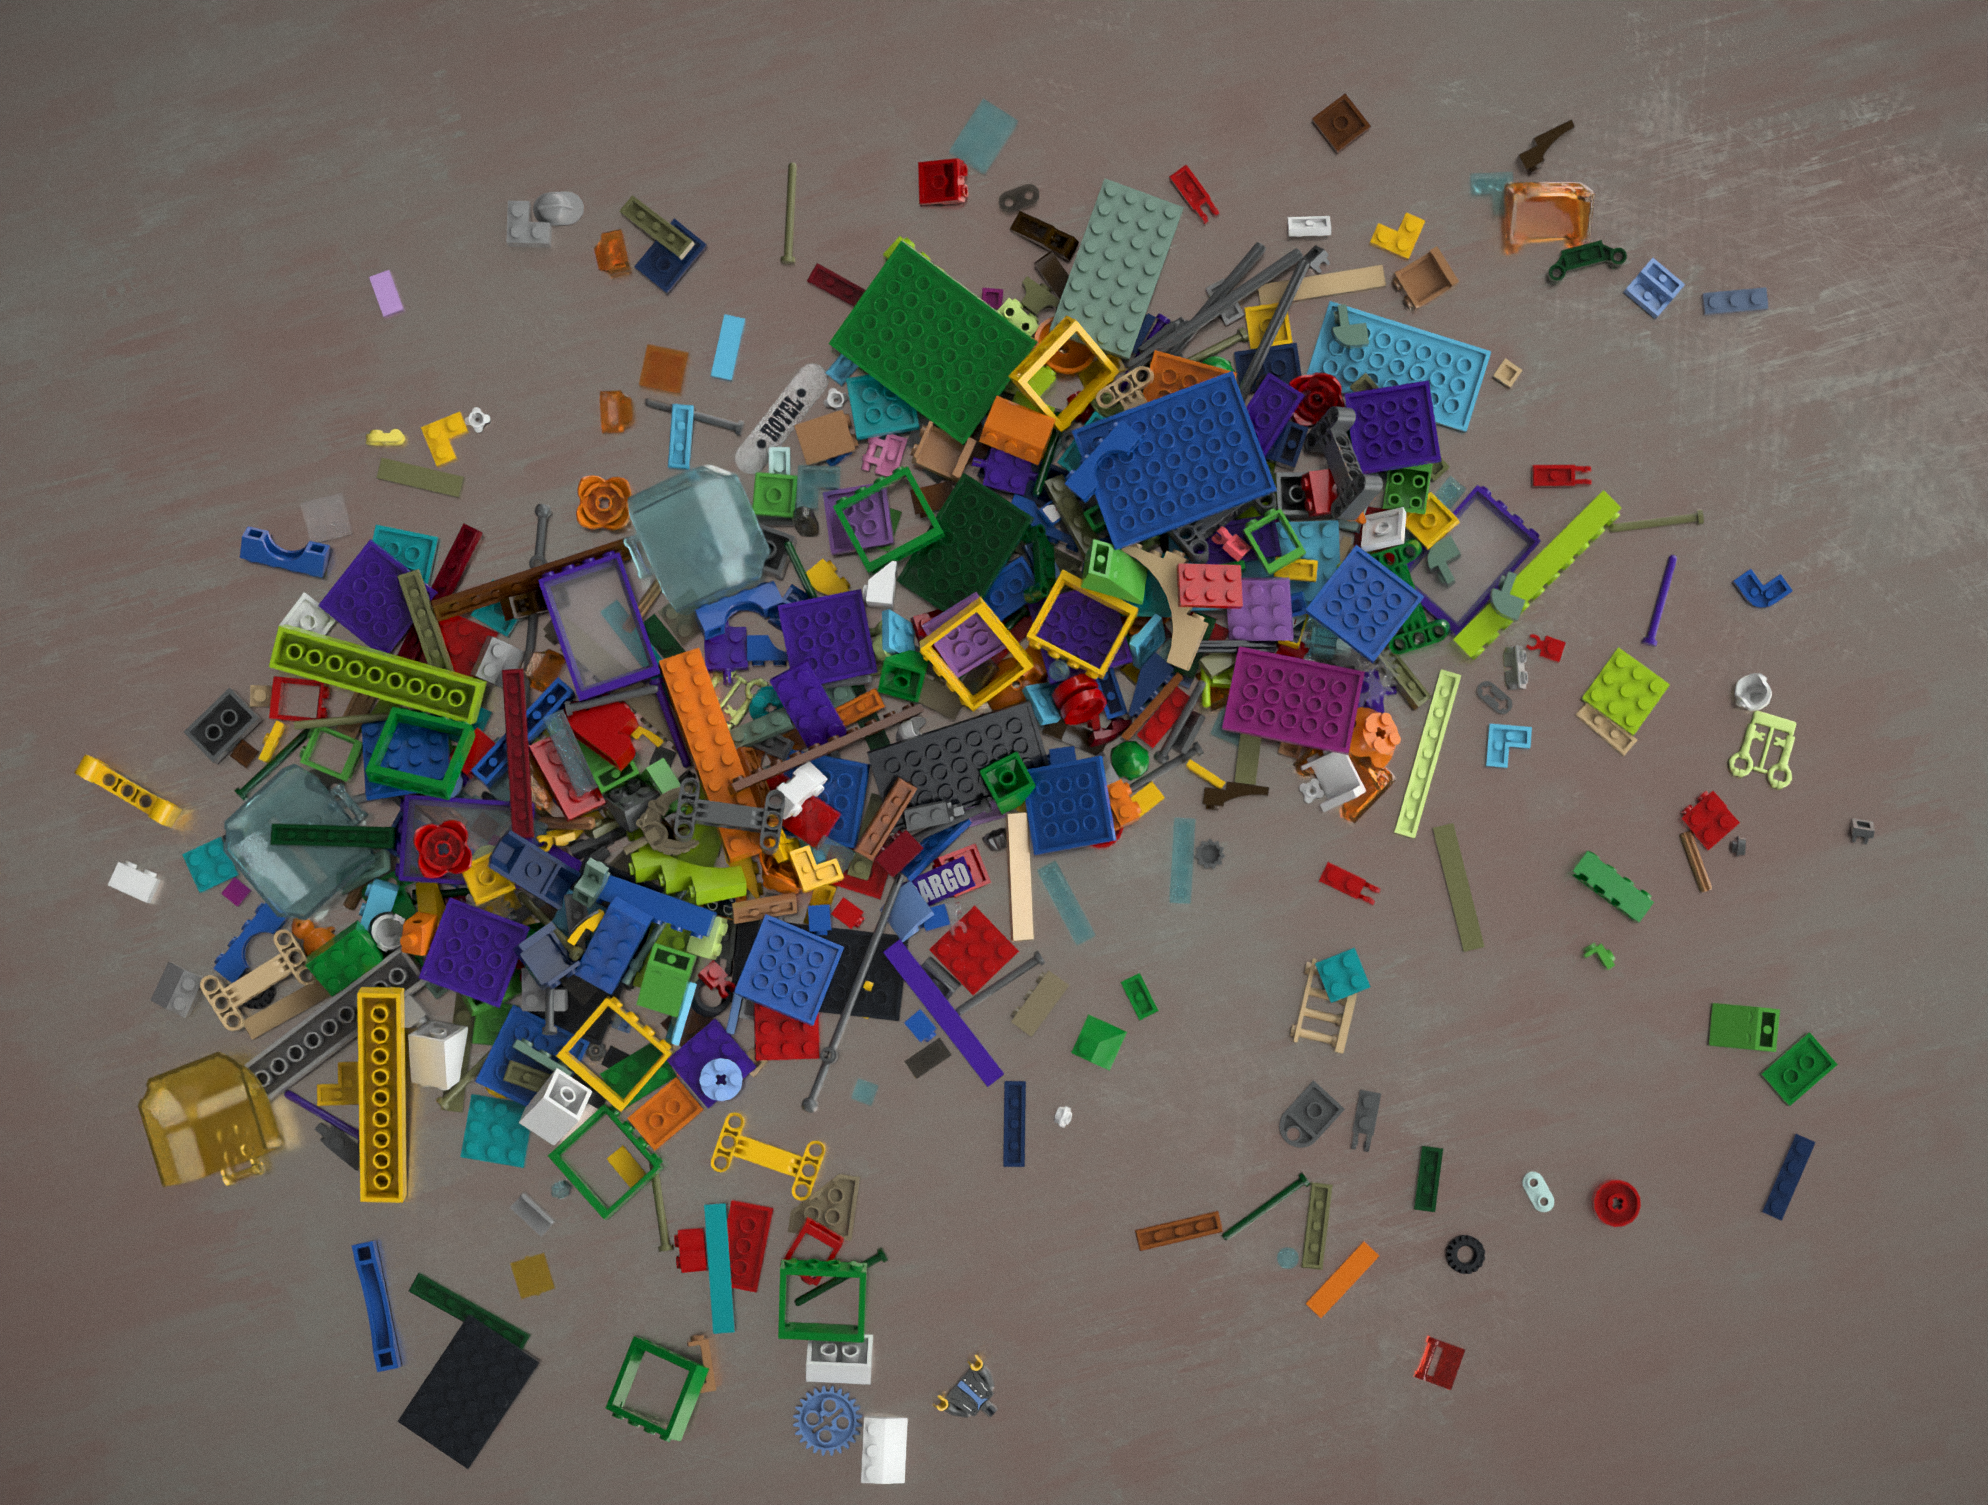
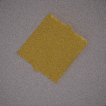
M545 1253L532 1257L526 1256L525 1259L510 1263L521 1299L533 1295L540 1296L543 1292L555 1289Z

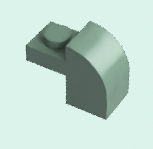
M1346 304L1338 305L1337 311H1334L1333 315L1335 324H1339V326L1332 327L1331 329L1335 341L1339 345L1350 349L1368 347L1369 340L1366 323L1349 325Z
M1451 535L1435 543L1428 554L1430 572L1432 573L1439 569L1437 576L1442 584L1446 582L1448 588L1456 584L1448 564L1461 558V553Z
M1508 571L1506 576L1502 575L1498 587L1501 590L1495 588L1491 590L1490 603L1498 615L1516 622L1519 619L1525 600L1510 594L1517 574Z
M590 858L585 865L583 876L574 887L572 898L591 908L609 879V868L602 862Z

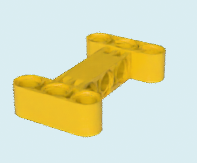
M84 755L74 772L75 774L103 787L148 814V817L154 821L172 828L182 811L180 807L168 800L157 797L109 768V765L97 758ZM108 775L115 777V782L111 786H108L105 781ZM131 785L133 794L126 797L124 795V788ZM149 796L152 802L149 807L145 808L142 805V800L144 797Z
M737 1112L727 1115L711 1159V1167L716 1172H724L731 1166L734 1156L795 1177L792 1195L797 1200H806L811 1195L826 1151L825 1145L817 1140L811 1141L807 1145L802 1157L742 1136L741 1134L745 1126L743 1115ZM732 1116L740 1118L741 1124L738 1128L730 1126L729 1120ZM725 1136L733 1138L734 1145L731 1148L723 1146L722 1140ZM813 1144L820 1145L822 1152L819 1156H813L810 1153V1147ZM719 1156L724 1157L727 1161L723 1169L715 1165V1160ZM807 1164L812 1165L815 1169L814 1174L810 1177L803 1173V1167ZM798 1185H805L808 1192L806 1196L800 1197L796 1194V1187Z

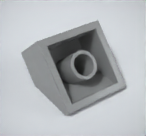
M487 636L471 671V675L503 689L502 670L519 669L525 657V652L497 638Z
M168 962L151 1001L184 1018H190L202 993L200 982L203 977Z
M409 994L404 999L405 1028H420L429 1022L430 1012L415 995Z

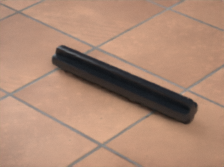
M1201 641L1197 653H1238L1239 646L1275 653L1277 645L1275 641Z

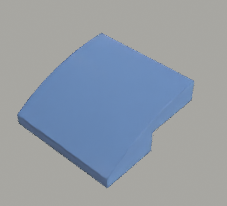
M1652 258L1625 289L1624 293L1656 319L1685 284L1657 260Z
M909 881L900 888L887 921L900 940L904 942L920 930L918 926L932 917L934 913L914 884Z

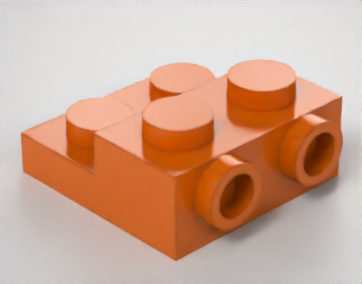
M1122 779L1107 785L1115 831L1140 819L1139 814L1142 811L1137 801L1132 802L1129 796L1132 794L1129 784L1127 782L1123 783Z

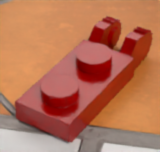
M1184 165L1169 176L1174 186L1204 224L1209 220L1200 208L1206 203L1214 216L1219 214L1218 209L1211 201V197L1187 165Z
M1532 465V487L1592 485V480L1575 479V472L1588 473L1591 472V467Z
M1327 862L1319 879V882L1371 905H1374L1375 901L1371 897L1360 894L1363 887L1370 889L1374 893H1379L1381 890L1366 882L1365 879L1330 862Z

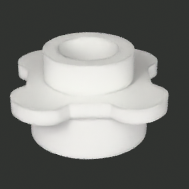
M831 388L828 391L827 399L824 400V406L826 408L831 407L835 411L843 410V405L848 400V395L837 391L835 388Z
M478 407L473 408L469 417L465 418L466 425H471L477 433L482 432L483 426L490 422V416L483 414Z
M1314 778L1307 784L1302 783L1299 787L1307 803H1311L1313 799L1324 796V791L1319 787L1318 779Z
M1067 1106L1064 1108L1059 1107L1055 1114L1054 1122L1062 1128L1066 1124L1068 1125L1072 1118L1071 1108Z

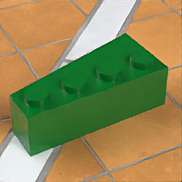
M1591 851L1582 852L1568 872L1635 923H1639L1654 903L1651 900L1652 896L1643 889L1639 891L1634 887L1635 883L1625 876L1621 877L1617 874V870L1614 867L1603 863L1600 857Z

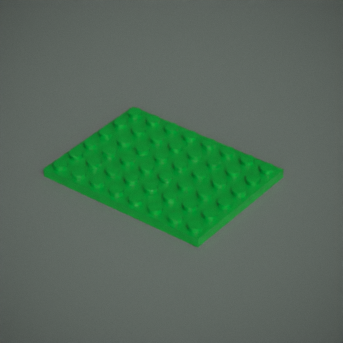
M901 240L828 344L930 421L934 422V424L962 445H965L968 438L971 437L991 409L996 396H1000L1011 381L1008 376L1032 352L1038 341Z

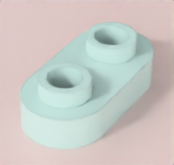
M1537 1172L1525 1174L1522 1179V1186L1534 1208L1540 1212L1550 1211L1554 1206V1197L1543 1177ZM1533 1178L1537 1180L1535 1187L1530 1185V1180ZM1543 1197L1548 1201L1545 1206L1540 1204V1200Z

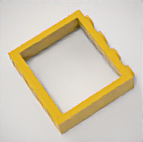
M1066 315L1008 377L1039 413L1056 419L1053 428L1062 432L1071 425L1072 421L1079 414L1085 411L1086 406L1096 398L1097 393L1105 388L1107 384H1110L1120 371L1078 321ZM1076 332L1103 364L1104 368L1056 417L1027 382Z
M1062 570L1026 636L1027 641H1029L1031 647L1037 650L1042 648L1048 651L1047 654L1056 660L1061 658L1067 661L1066 664L1076 670L1081 668L1086 671L1085 674L1093 679H1097V677L1103 679L1138 615V608L1117 597L1082 588V579ZM1064 585L1128 617L1100 669L1037 637Z
M981 597L977 598L920 641L919 652L923 655V659L926 661L930 660L934 665L932 668L939 677L943 676L946 679L947 687L952 692L956 691L960 696L959 700L962 705L969 707L973 712L1034 667L1033 659ZM977 612L1018 660V663L973 696L932 648V645Z
M608 996L556 1056L622 1112L673 1051L670 1050L672 1046L666 1040H659L654 1036L656 1032L651 1027L640 1024L638 1022L639 1017L632 1011H625L622 1008L623 1003L614 996L613 998ZM608 1006L663 1053L624 1099L569 1052Z

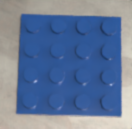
M1356 545L1304 612L1373 664L1424 596Z
M430 714L431 716L442 717L439 715ZM386 721L361 724L365 795L367 801L415 793L369 782L365 770ZM398 722L380 766L443 781L450 764L448 733Z
M791 749L789 755H791V754H793V753H795V752H797V751H799V750ZM824 755L810 761L827 778L823 785L824 790L817 797L841 813L824 843L855 848L858 843L870 764ZM799 767L784 772V775L791 779L793 772ZM782 826L785 835L798 837Z
M1102 756L1028 769L1036 785L1025 800L1034 855L1116 841Z
M765 914L733 994L813 1026L844 947Z
M512 1005L475 1082L527 1107L537 1092L503 1080L509 1061L512 1060L549 1074L553 1072L512 1048L511 1046L515 1039L521 1041L524 1038L533 1044V1049L538 1052L540 1049L552 1055L550 1059L557 1063L560 1059L556 1055L574 1034L554 1025V1027H557L556 1035H543L544 1019ZM580 1038L569 1052L581 1061L590 1042ZM569 1068L568 1070L572 1072L570 1077L573 1078L575 1072Z

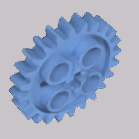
M823 1385L822 1392L814 1388L813 1396L809 1392L806 1393L808 1400L800 1399L803 1406L795 1407L800 1414L793 1415L794 1418L799 1419V1422L794 1423L793 1426L800 1428L795 1433V1435L802 1434L803 1436L799 1442H808L806 1449L814 1446L813 1453L821 1449L822 1456H824L826 1450H829L830 1455L833 1456L834 1449L842 1453L841 1446L849 1449L848 1441L856 1442L853 1434L860 1435L856 1427H862V1423L857 1422V1419L862 1418V1415L856 1414V1411L860 1409V1406H853L856 1399L848 1400L849 1392L843 1396L842 1388L834 1392V1386L832 1385L830 1390L827 1391L825 1385ZM826 1400H833L835 1402L836 1408L833 1411H827L824 1408ZM843 1408V1412L832 1419L831 1426L825 1424L816 1433L812 1432L815 1427L824 1421L823 1416L830 1417L837 1410ZM809 1413H816L818 1415L819 1421L816 1424H810L807 1421ZM846 1417L849 1425L846 1428H840L837 1425L838 1418ZM821 1431H830L832 1438L829 1441H823L820 1438Z

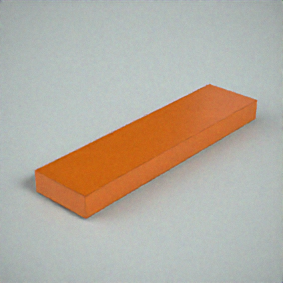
M1363 1241L1305 1304L1322 1318L1375 1262L1379 1255Z

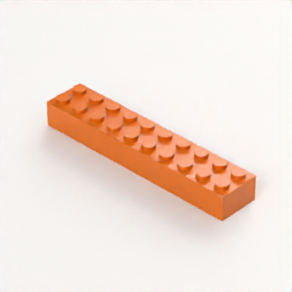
M700 648L660 660L658 667L706 800L757 807L750 787L733 795H730L727 788L732 784V779L741 775L744 778L746 776ZM716 827L729 864L763 853L760 849L761 833ZM766 839L763 844L770 848L769 839Z

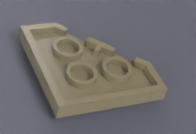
M838 1174L791 1210L788 1232L797 1234L806 1217H809L844 1237V1240L852 1241L860 1177Z

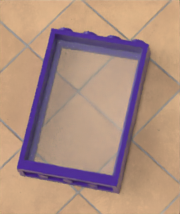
M1477 485L1454 510L1453 514L1459 519L1460 523L1442 538L1444 539L1451 535L1461 553V558L1448 564L1456 584L1448 588L1446 582L1442 584L1437 576L1439 569L1432 573L1430 572L1428 565L1430 549L1427 550L1424 546H1422L1420 555L1415 560L1407 563L1416 591L1424 596L1421 601L1423 610L1434 620L1444 619L1448 621L1451 627L1450 634L1454 637L1462 631L1490 599L1491 590L1493 588L1497 590L1500 588L1498 584L1501 576H1506L1508 571L1514 572L1541 542L1539 539L1540 535L1532 528L1528 530L1523 525L1524 521L1518 515L1514 514L1512 516L1507 511L1508 507L1502 501H1495L1491 497L1492 493L1485 486L1480 487Z
M615 551L602 554L603 558L595 560L594 557L582 561L583 565L574 567V564L563 567V572L554 574V571L541 575L542 579L538 580L579 701L589 700L661 675L620 553L615 554Z
M405 795V799H401L400 803L403 821H399V833L402 834V839L397 844V855H400V864L396 863L395 875L399 876V881L467 885L462 873L453 874L449 872L439 878H426L421 874L418 867L419 852L413 843L415 831L426 824L439 825L447 820L462 822L468 832L467 845L471 850L473 861L493 852L500 838L508 830L512 831L510 801L465 798L445 800L432 796ZM532 803V806H533V821H534L535 804ZM533 838L526 839L531 843L533 842ZM443 843V845L438 844L437 847L440 854L444 852L447 854L449 852L446 843Z

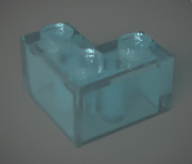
M798 465L796 508L799 511H819V490L841 489V467Z
M1308 616L1306 629L1310 631L1309 635H1306L1304 647L1308 648L1307 656L1332 660L1336 651L1337 636L1311 616Z

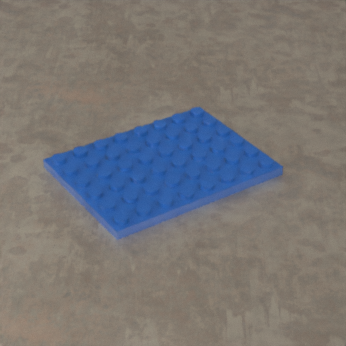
M1233 371L1072 430L1081 458L1086 454L1090 455L1095 450L1094 445L1100 438L1105 439L1110 433L1108 431L1115 422L1119 423L1121 420L1126 422L1143 439L1129 456L1120 453L1108 455L1101 460L1096 470V480L1100 488L1095 492V496L1115 550L1139 543L1277 491Z

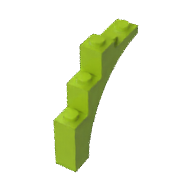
M641 828L631 833L626 830L628 841L634 842L644 836ZM649 843L630 854L631 862L628 863V871L630 876L634 875L636 883L658 879L660 887L664 886L666 894L688 890L690 898L694 897L696 906L746 895V879L741 866L716 868L693 865L663 854L664 852L653 850Z

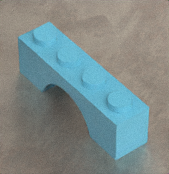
M377 878L374 879L373 884H368L365 892L368 900L366 904L362 903L359 915L362 916L361 924L371 936V920L380 913L392 910L399 890V885Z

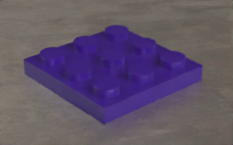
M716 1018L667 1059L708 1109L717 1102V1100H713L705 1095L699 1081L701 1071L708 1062L719 1058L729 1059L738 1065L743 1079L757 1068L755 1063L731 1035L727 1033L726 1029ZM718 1074L716 1076V1084L725 1085L727 1083L725 1081L727 1076L725 1074L722 1076Z

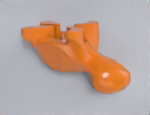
M297 917L292 921V933L295 937L304 940L303 948L307 956L335 937L333 932L336 929L332 926L315 928L313 922L306 917Z

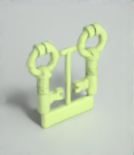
M713 671L711 682L713 687H716L719 681L723 680V673ZM736 671L731 672V677L735 675V678L738 680L720 703L721 709L741 682L746 684V700L737 711L733 710L730 705L727 706L728 710H724L726 714H730L732 717L729 721L731 724H727L729 731L733 725L737 726L745 713H747L753 696L750 693L753 685L756 684L760 688L768 686L769 683L764 682V679H753L747 683L745 679L735 674Z
M1758 710L1754 711L1751 724L1748 723L1741 750L1733 754L1729 759V769L1733 773L1732 775H1738V777L1742 778L1748 775L1752 769L1767 773L1763 766L1774 729L1787 732L1789 735H1787L1786 740L1775 737L1774 740H1777V742H1774L1773 745H1780L1783 751L1779 763L1769 769L1767 777L1773 788L1777 787V789L1781 790L1788 786L1792 781V773L1787 764L1795 740L1793 735L1796 722ZM1755 723L1770 727L1759 767H1753V760L1750 757L1749 750L1752 739L1757 738L1763 742L1764 738L1762 736H1765V733L1755 731ZM1740 757L1747 760L1746 770H1739V768L1734 767L1737 758ZM1779 769L1786 772L1787 777L1784 782L1773 779L1775 770Z

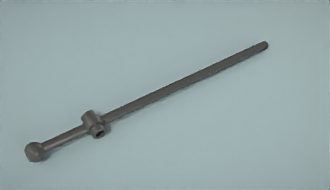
M537 504L535 507L538 524L535 555L529 561L530 568L535 567L537 560L541 561V565L547 563L543 557L546 519L551 515L550 505ZM537 614L528 617L524 659L526 711L529 706Z
M900 873L895 877L830 1044L822 1049L820 1053L822 1064L809 1097L802 1101L801 1107L804 1111L814 1113L818 1108L817 1097L830 1064H834L838 1060L839 1055L836 1049L903 883L904 874H902L900 880Z

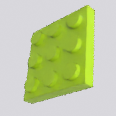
M1618 647L1581 700L1634 736L1670 684Z

